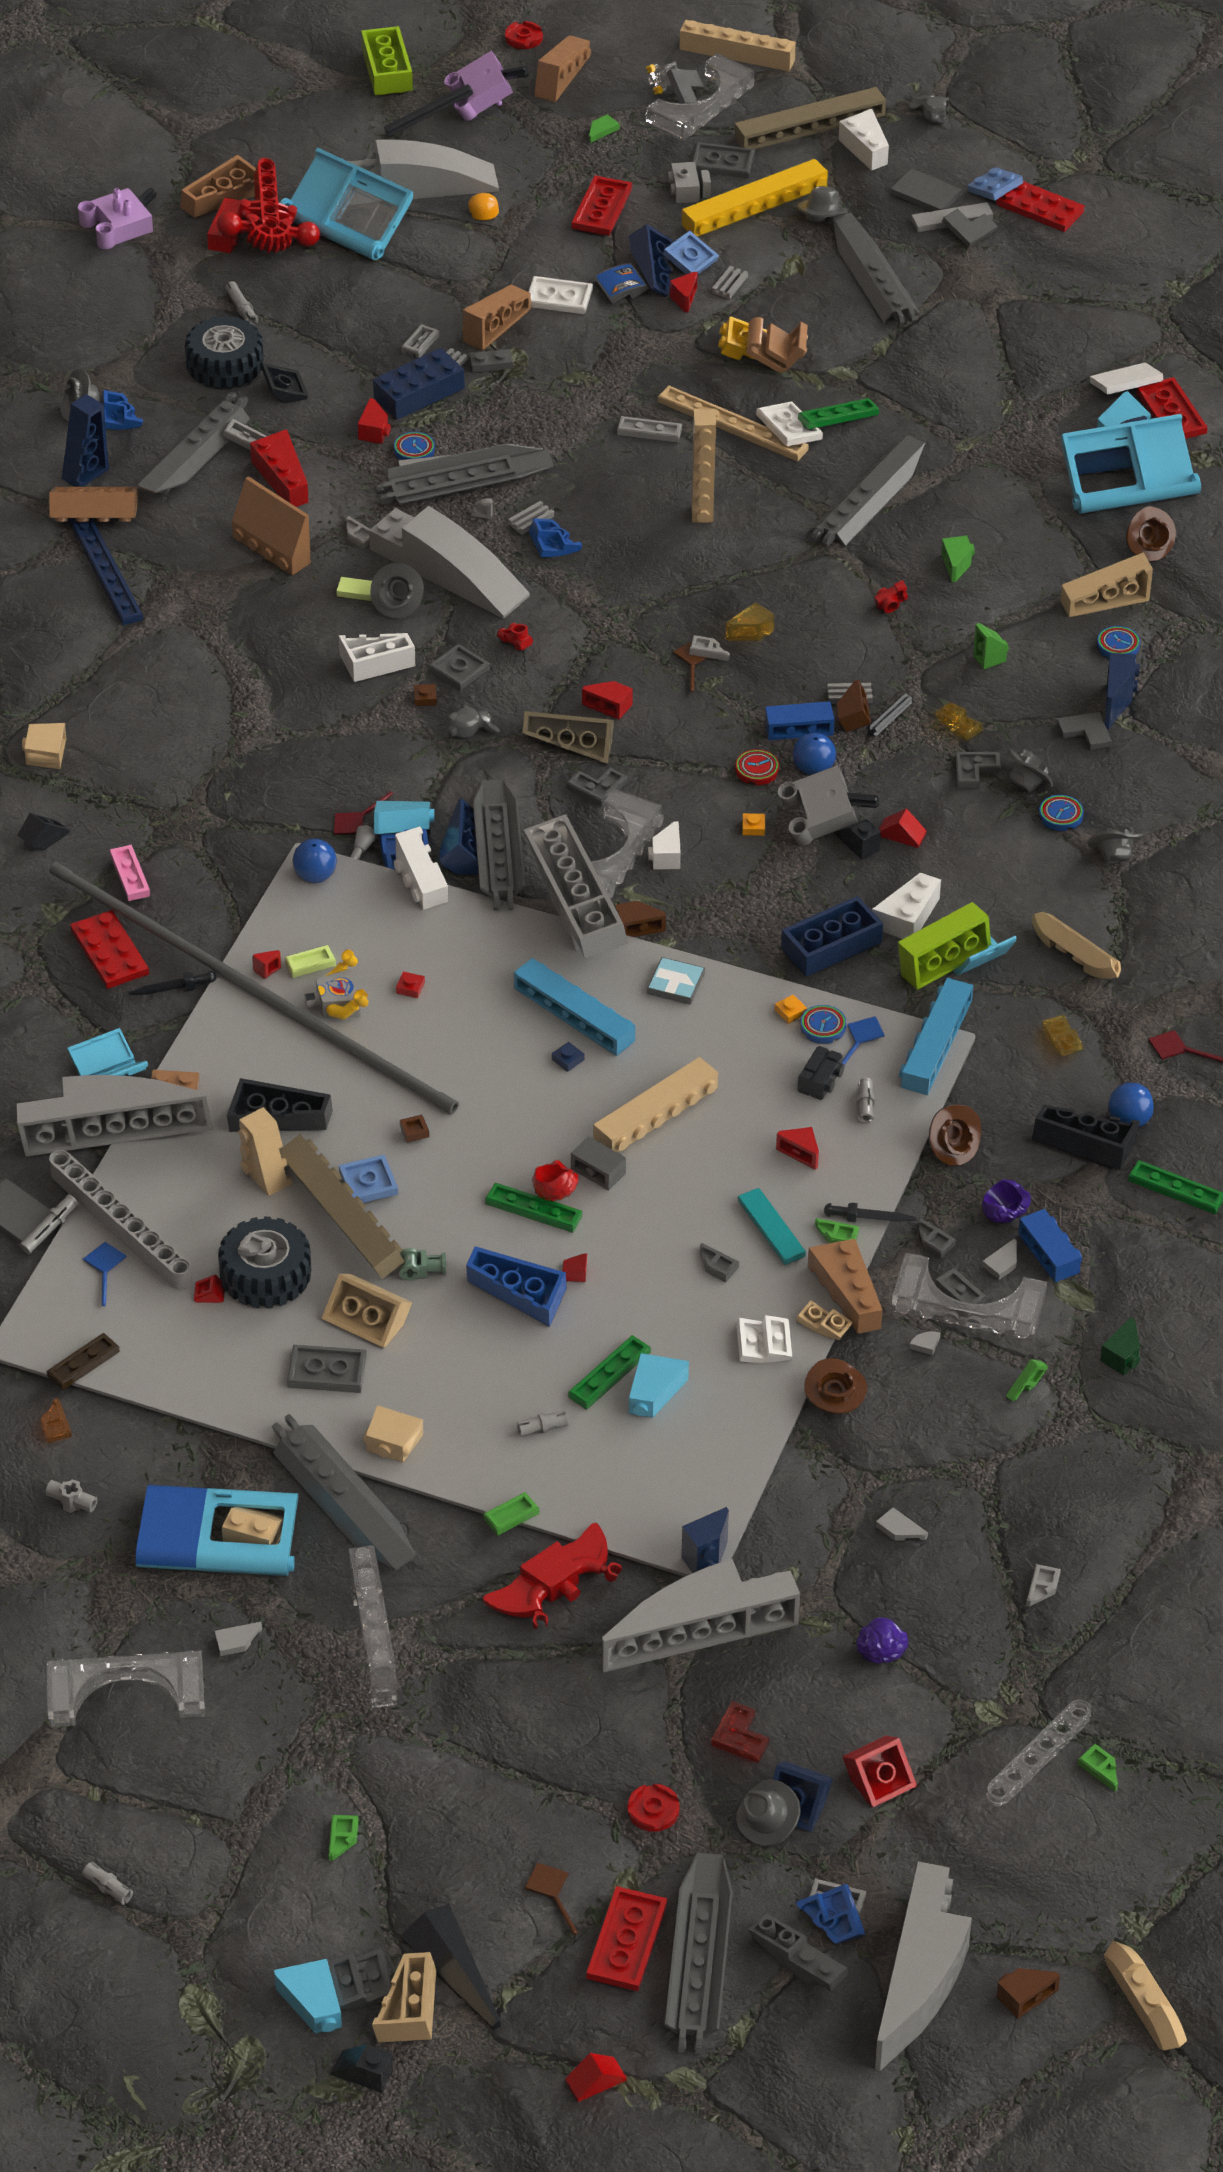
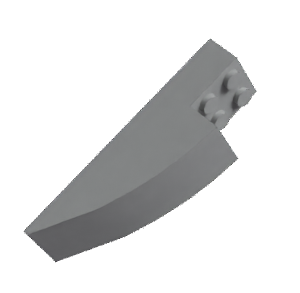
M376 140V159L348 161L413 192V199L499 191L494 164L459 150L431 143L408 140ZM355 190L346 205L383 201Z
M430 506L426 507L416 517H412L395 508L369 530L370 550L395 563L410 566L420 576L503 619L530 596L526 588L493 553L462 527Z
M565 814L524 829L543 880L575 950H581L584 958L587 959L628 944L623 922L567 815Z
M116 1075L62 1077L64 1097L17 1104V1123L26 1157L53 1153L57 1150L68 1151L213 1129L206 1092L156 1079Z
M733 1559L706 1567L668 1585L641 1602L602 1637V1671H612L798 1625L800 1592L791 1570L776 1572L769 1576L752 1578L742 1582Z
M918 1862L877 2039L875 2070L881 2071L924 2031L948 1997L962 1969L969 1949L972 1918L947 1913V1910L950 1909L953 1879L949 1878V1867Z

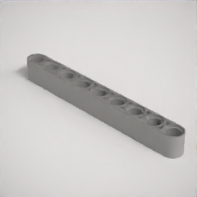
M57 1150L50 1154V1171L54 1181L73 1196L174 1289L184 1290L191 1286V1265L181 1253L72 1155L64 1150Z

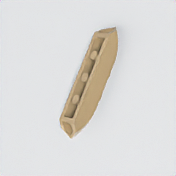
M1045 912L1035 913L1031 917L1034 929L1042 942L1049 948L1055 945L1063 953L1070 952L1073 954L1072 959L1084 965L1085 973L1103 979L1117 978L1121 972L1120 961L1062 921Z
M1112 1940L1104 1954L1106 1964L1156 2045L1161 2050L1181 2047L1187 2041L1182 2025L1147 1966L1131 1947Z

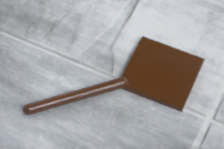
M691 641L673 651V653L690 665V692H694L695 665L707 659V657L690 655Z
M537 1862L525 1889L552 1897L572 1934L577 1935L578 1932L558 1897L569 1873Z

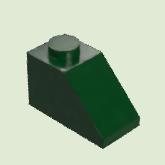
M1130 1317L1102 1345L1100 1361L1123 1376L1130 1369H1135L1140 1361V1342L1134 1318Z

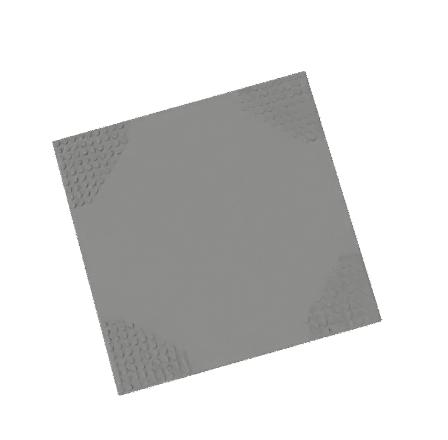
M296 843L223 963L435 1090L443 1092L458 1101V1109L455 1113L450 1114L435 1105L433 1101L216 972V980L209 983L157 1069L199 1072L198 1091L206 1092L213 1129L111 1144L93 1173L100 1182L190 1262L191 1286L184 1290L174 1289L79 1203L67 1216L66 1221L60 1227L0 1326V1363L47 1377V1370L102 1333H105L119 1346L120 1352L71 1385L274 1449L281 1439L274 1432L272 1425L277 1422L288 1435L293 1430L285 1422V1416L290 1414L299 1426L314 1425L358 1475L482 1514L526 1492L539 1507V1514L519 1525L574 1542L592 1523H598L605 1535L608 1553L684 1577L692 1574V1572L681 1558L682 1526L727 1507L729 1510L728 1542L721 1562L732 1559L806 1402L807 1397L804 1392L806 1376L812 1366L818 1361L826 1359L835 1340L803 1326L796 1321L797 1316L810 1300L829 1313L834 1309L843 1315L842 1308L838 1303H834L830 1297V1292L825 1286L823 1287L820 1284L815 1272H811L808 1268L809 1247L829 1244L815 1227V1219L819 1218L859 1226L856 1242L865 1266L868 1269L890 1221L856 1217V1222H849L846 1219L847 1216H826L824 1207L828 1203L840 1207H848L849 1203H858V1208L895 1212L929 1139L931 1121L934 1115L944 1107L975 1041V1034L958 1030L928 1095L901 1088L902 1078H899V1072L902 1064L906 1065L907 1063L906 1059L909 1049H914V1040L916 1034L922 1032L921 1027L924 1019L627 935L628 944L585 959L581 950H575L560 916L514 903L513 909H508L507 901L500 900L499 910H494L493 898L448 885L447 903L423 910L419 902L414 901L411 889L406 888L401 873L335 853L337 865L334 873L321 883H309L301 879L295 873L292 859L295 849L301 844ZM328 945L337 965L339 962H343L341 959L342 953L350 949L358 959V963L354 967L348 966L347 968L351 969L357 990L363 989L368 994V1006L364 1008L360 1006V1016H352L344 1020L334 1017H323L320 1006L307 1008L304 994L316 992V980L328 974L335 966L293 978L285 964V957ZM279 950L281 953V968L265 979L253 971L252 956L254 954ZM661 957L705 967L704 977L691 1004L647 994V987ZM531 958L545 964L547 968L562 975L564 979L580 987L581 990L595 997L599 1002L608 1008H612L616 1013L636 1025L635 1042L618 1056L614 1055L514 989V972ZM403 971L425 976V984L418 998L396 994V986ZM794 994L807 1009L817 1005L836 1007L846 1017V1032L839 1040L838 1038L834 1039L832 1043L823 1044L810 1041L806 1038L804 1032L802 1033L800 1030L801 1018L788 1024L774 1010L775 1003ZM876 1016L885 1037L859 1044L846 1062L842 1076L840 1078L836 1077L835 1086L831 1093L827 1092L825 1097L819 1100L810 1094L808 1096L798 1092V1077L818 1046L827 1048L829 1051L833 1050L841 1053L844 1059L855 1043L848 1024ZM567 1042H570L585 1054V1060L567 1072L552 1060V1053ZM698 1057H701L718 1072V1088L712 1094L706 1095L695 1105H691L681 1111L678 1116L672 1117L659 1128H655L647 1133L642 1139L630 1144L625 1150L619 1151L626 1158V1174L609 1191L575 1172L578 1174L579 1181L574 1192L569 1197L554 1201L582 1211V1218L573 1233L485 1204V1198L494 1183L538 1196L535 1193L532 1176L537 1166L551 1164L553 1161L559 1160L564 1166L571 1169V1152L587 1137L593 1139V1124ZM243 1078L330 1094L333 1112L327 1130L279 1131L283 1147L299 1134L306 1141L311 1139L318 1148L316 1154L322 1153L330 1163L327 1167L329 1169L334 1167L338 1173L339 1165L385 1154L398 1187V1195L364 1202L366 1208L363 1210L366 1213L369 1210L379 1221L376 1225L378 1227L383 1225L390 1234L389 1241L395 1240L402 1250L407 1248L426 1250V1255L446 1253V1274L442 1272H427V1278H417L409 1281L400 1277V1265L385 1278L381 1279L288 1166L284 1167V1171L287 1176L291 1177L292 1184L268 1196L250 1175H246L240 1165L242 1155L239 1149L241 1146L239 1133L229 1132L227 1114L239 1079ZM862 1078H869L873 1081V1096L875 1097L873 1120L871 1123L866 1124L858 1120L859 1106L856 1103V1098L859 1095L858 1081L860 1082ZM422 1114L429 1129V1137L407 1143L400 1128V1120ZM812 1127L819 1150L818 1168L815 1170L776 1150L777 1133L782 1130ZM759 1187L805 1249L806 1257L784 1265L738 1202V1195ZM264 1216H268L275 1220L281 1218L287 1224L291 1222L305 1234L311 1250V1279L307 1284V1288L301 1294L298 1293V1297L293 1301L288 1300L282 1306L278 1304L273 1305V1308H266V1306L254 1308L251 1304L244 1305L240 1303L238 1298L236 1300L233 1299L226 1290L224 1302L196 1303L194 1301L195 1282L215 1274L220 1278L218 1260L220 1242L225 1235L227 1236V1232L233 1227L237 1228L238 1223L242 1221L249 1222L251 1218L255 1217L264 1219ZM104 1242H107L127 1256L107 1272L106 1306L101 1305L102 1272L83 1260L84 1257ZM701 1243L739 1261V1268L727 1282L705 1271L700 1253ZM475 1246L559 1271L563 1269V1260L587 1253L586 1282L566 1281L567 1289L550 1327L468 1282L466 1264ZM339 1274H352L412 1302L404 1325L385 1348L322 1319ZM765 1315L789 1320L791 1360L772 1363L739 1361L736 1328L739 1318L763 1321ZM631 1335L651 1347L649 1355L689 1361L688 1381L653 1418L629 1414V1396L638 1365L587 1410L568 1398V1392ZM293 1344L367 1350L361 1393L287 1388ZM377 1405L423 1419V1436L404 1462L381 1457L378 1454L368 1452L363 1437L371 1423ZM562 1410L566 1411L569 1425L549 1429L546 1433L537 1432L520 1437L517 1421L538 1417V1414L541 1413L546 1415Z

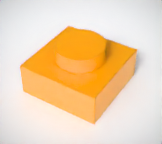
M743 813V835L765 836V814Z
M793 994L775 1003L774 1010L789 1024L801 1018L807 1007Z

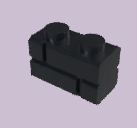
M818 1046L798 1077V1092L808 1096L810 1094L819 1100H822L827 1092L831 1093L835 1086L836 1077L840 1078L844 1072L845 1065L842 1064V1054Z

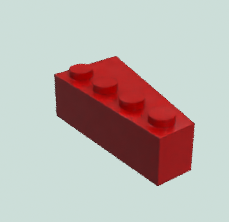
M287 429L250 442L251 462L275 492L295 507L309 503L308 483Z

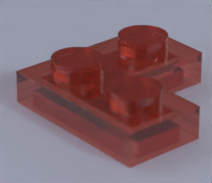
M732 1701L711 1739V1746L759 1763L769 1745V1737L748 1730L756 1716L755 1709Z

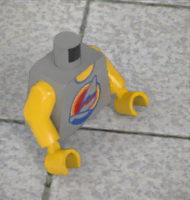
M350 949L342 953L341 959L343 962H339L332 971L316 980V992L304 994L306 1007L320 1006L322 1016L325 1018L334 1017L344 1020L348 1017L360 1016V1006L363 1008L368 1006V994L363 989L357 990L351 969L347 968L348 966L354 967L358 963V959Z

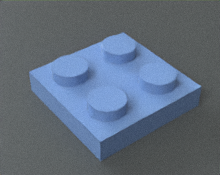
M992 168L988 173L977 177L967 186L970 193L995 201L1021 185L1023 178L1021 175Z
M688 231L664 249L663 255L685 274L698 272L699 275L716 262L719 257L715 251L691 231Z
M385 1154L339 1165V1173L343 1183L346 1181L354 1191L352 1194L353 1198L358 1196L364 1203L398 1195V1187Z

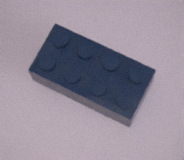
M442 348L373 379L374 399L396 420L465 388L464 369Z
M856 896L782 929L781 950L807 977L882 943L883 923Z

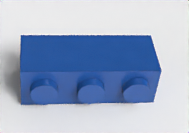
M831 702L766 706L765 726L768 740L801 738L811 732H818L826 736L834 735V715Z
M1045 1209L1020 1218L1018 1235L1054 1282L1080 1273L1082 1255L1070 1243L1068 1235L1060 1230L1053 1216H1050Z

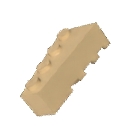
M1143 552L1062 584L1060 601L1069 617L1149 601L1153 568Z

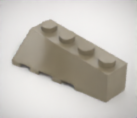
M524 711L522 733L608 764L614 720Z

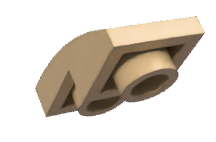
M811 1300L796 1319L797 1322L810 1330L836 1340H840L853 1323L836 1310L832 1309L829 1313Z

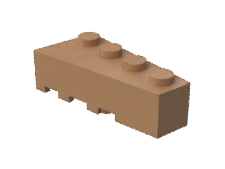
M569 35L538 60L534 96L556 102L585 62L590 58V41Z
M236 155L182 189L180 208L195 218L218 210L224 198L243 200L254 197L253 177L256 168L239 155Z
M511 284L463 309V342L483 351L531 310V293Z
M856 1239L809 1247L808 1268L811 1272H815L820 1284L823 1287L825 1286L830 1292V1297L834 1303H838L842 1308L843 1315L853 1322L852 1327L855 1331L863 1333L881 1329L882 1308Z

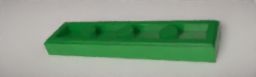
M867 398L800 412L798 420L807 429H813L875 416L879 414V408Z
M1140 1160L1137 1161L1128 1177L1129 1182L1214 1215L1223 1203V1192Z
M494 1183L485 1198L486 1205L572 1233L582 1218L581 1210L550 1200L546 1201L538 1196L499 1183Z
M631 1335L568 1392V1398L587 1410L638 1365L641 1353L650 1354L651 1347Z

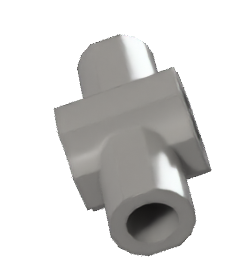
M72 1479L62 1484L51 1480L47 1485L46 1495L60 1500L63 1510L72 1513L73 1511H80V1509L93 1512L97 1505V1497L82 1492L80 1482Z

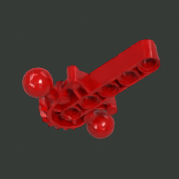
M268 158L259 159L253 177L255 201L243 199L241 200L238 213L229 211L221 214L217 220L219 232L222 235L231 237L237 235L240 231H245L248 234L247 243H252L253 248H260V252L262 250H266L268 253L270 251L274 253L278 251L283 252L284 249L289 248L292 238H296L299 244L305 247L315 245L320 239L318 226L307 221L302 222L298 227H291L297 213V207L294 205L286 206L278 202L275 163Z

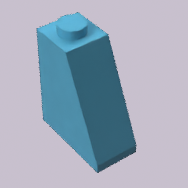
M1126 391L1098 418L1097 428L1117 425L1125 420L1140 416H1146L1147 419H1150L1151 414Z
M376 802L374 834L403 832L404 830L416 827L429 829L430 822H434V809H430V802Z
M641 1353L629 1396V1414L653 1418L688 1381L689 1361Z
M327 1959L274 1970L276 1990L315 2033L331 2032L342 2027L341 2011Z

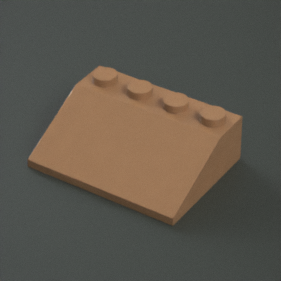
M249 476L245 478L232 519L233 537L293 576L311 563L309 515Z
M54 487L49 492L50 518H55V521L59 522L68 521V518H76V521L79 522L89 521V518H97V521L100 522L110 521V518H118L120 522L131 521V518L136 517L139 487Z

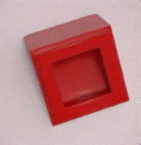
M274 950L254 954L252 956L253 971L263 979L275 973L281 968L280 951Z
M587 1253L563 1260L562 1272H566V1281L586 1282Z
M216 1274L195 1282L194 1301L196 1303L224 1302L225 1290L221 1279Z

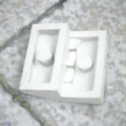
M765 1315L763 1321L738 1319L736 1328L739 1361L772 1363L791 1360L792 1350L788 1319Z

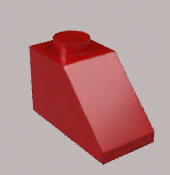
M370 398L358 422V440L382 444L385 437H388L390 434L391 425L388 424V415L375 399Z
M615 681L584 686L582 688V705L620 720L633 705V688Z

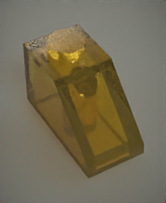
M753 603L726 622V639L728 641L761 640L774 630V614L758 603Z

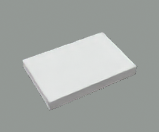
M534 276L529 289V293H531V307L585 314L593 290V284Z
M1146 362L1090 376V383L1106 394L1163 381V373Z
M793 402L762 407L756 411L757 417L786 446L821 440L823 437V432L819 428L807 429L798 420V414L802 411Z

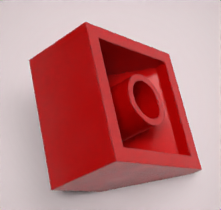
M886 1735L842 1756L851 1781L870 1807H875L917 1786L898 1737Z

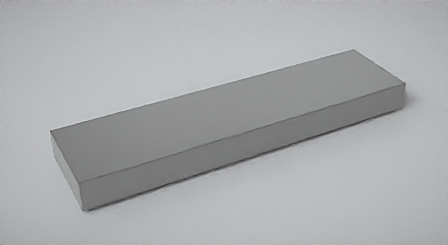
M985 202L912 215V222L917 232L947 228L942 222L943 217L956 209H959L970 221L983 214H986L993 220V212L988 203Z

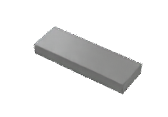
M621 416L617 435L678 443L682 424Z

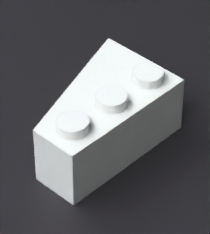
M407 633L380 634V637L366 638V635H359V638H346V635H339V655L354 682L415 666V646Z

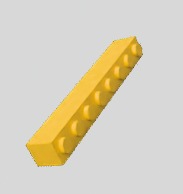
M816 159L796 165L682 209V226L698 237L810 194L818 186L827 187L828 171Z

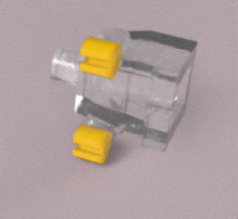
M676 61L661 67L657 63L646 66L645 69H648L646 72L651 74L648 81L650 84L655 85L653 88L655 95L666 91L667 85L671 84L666 72L670 69H678Z

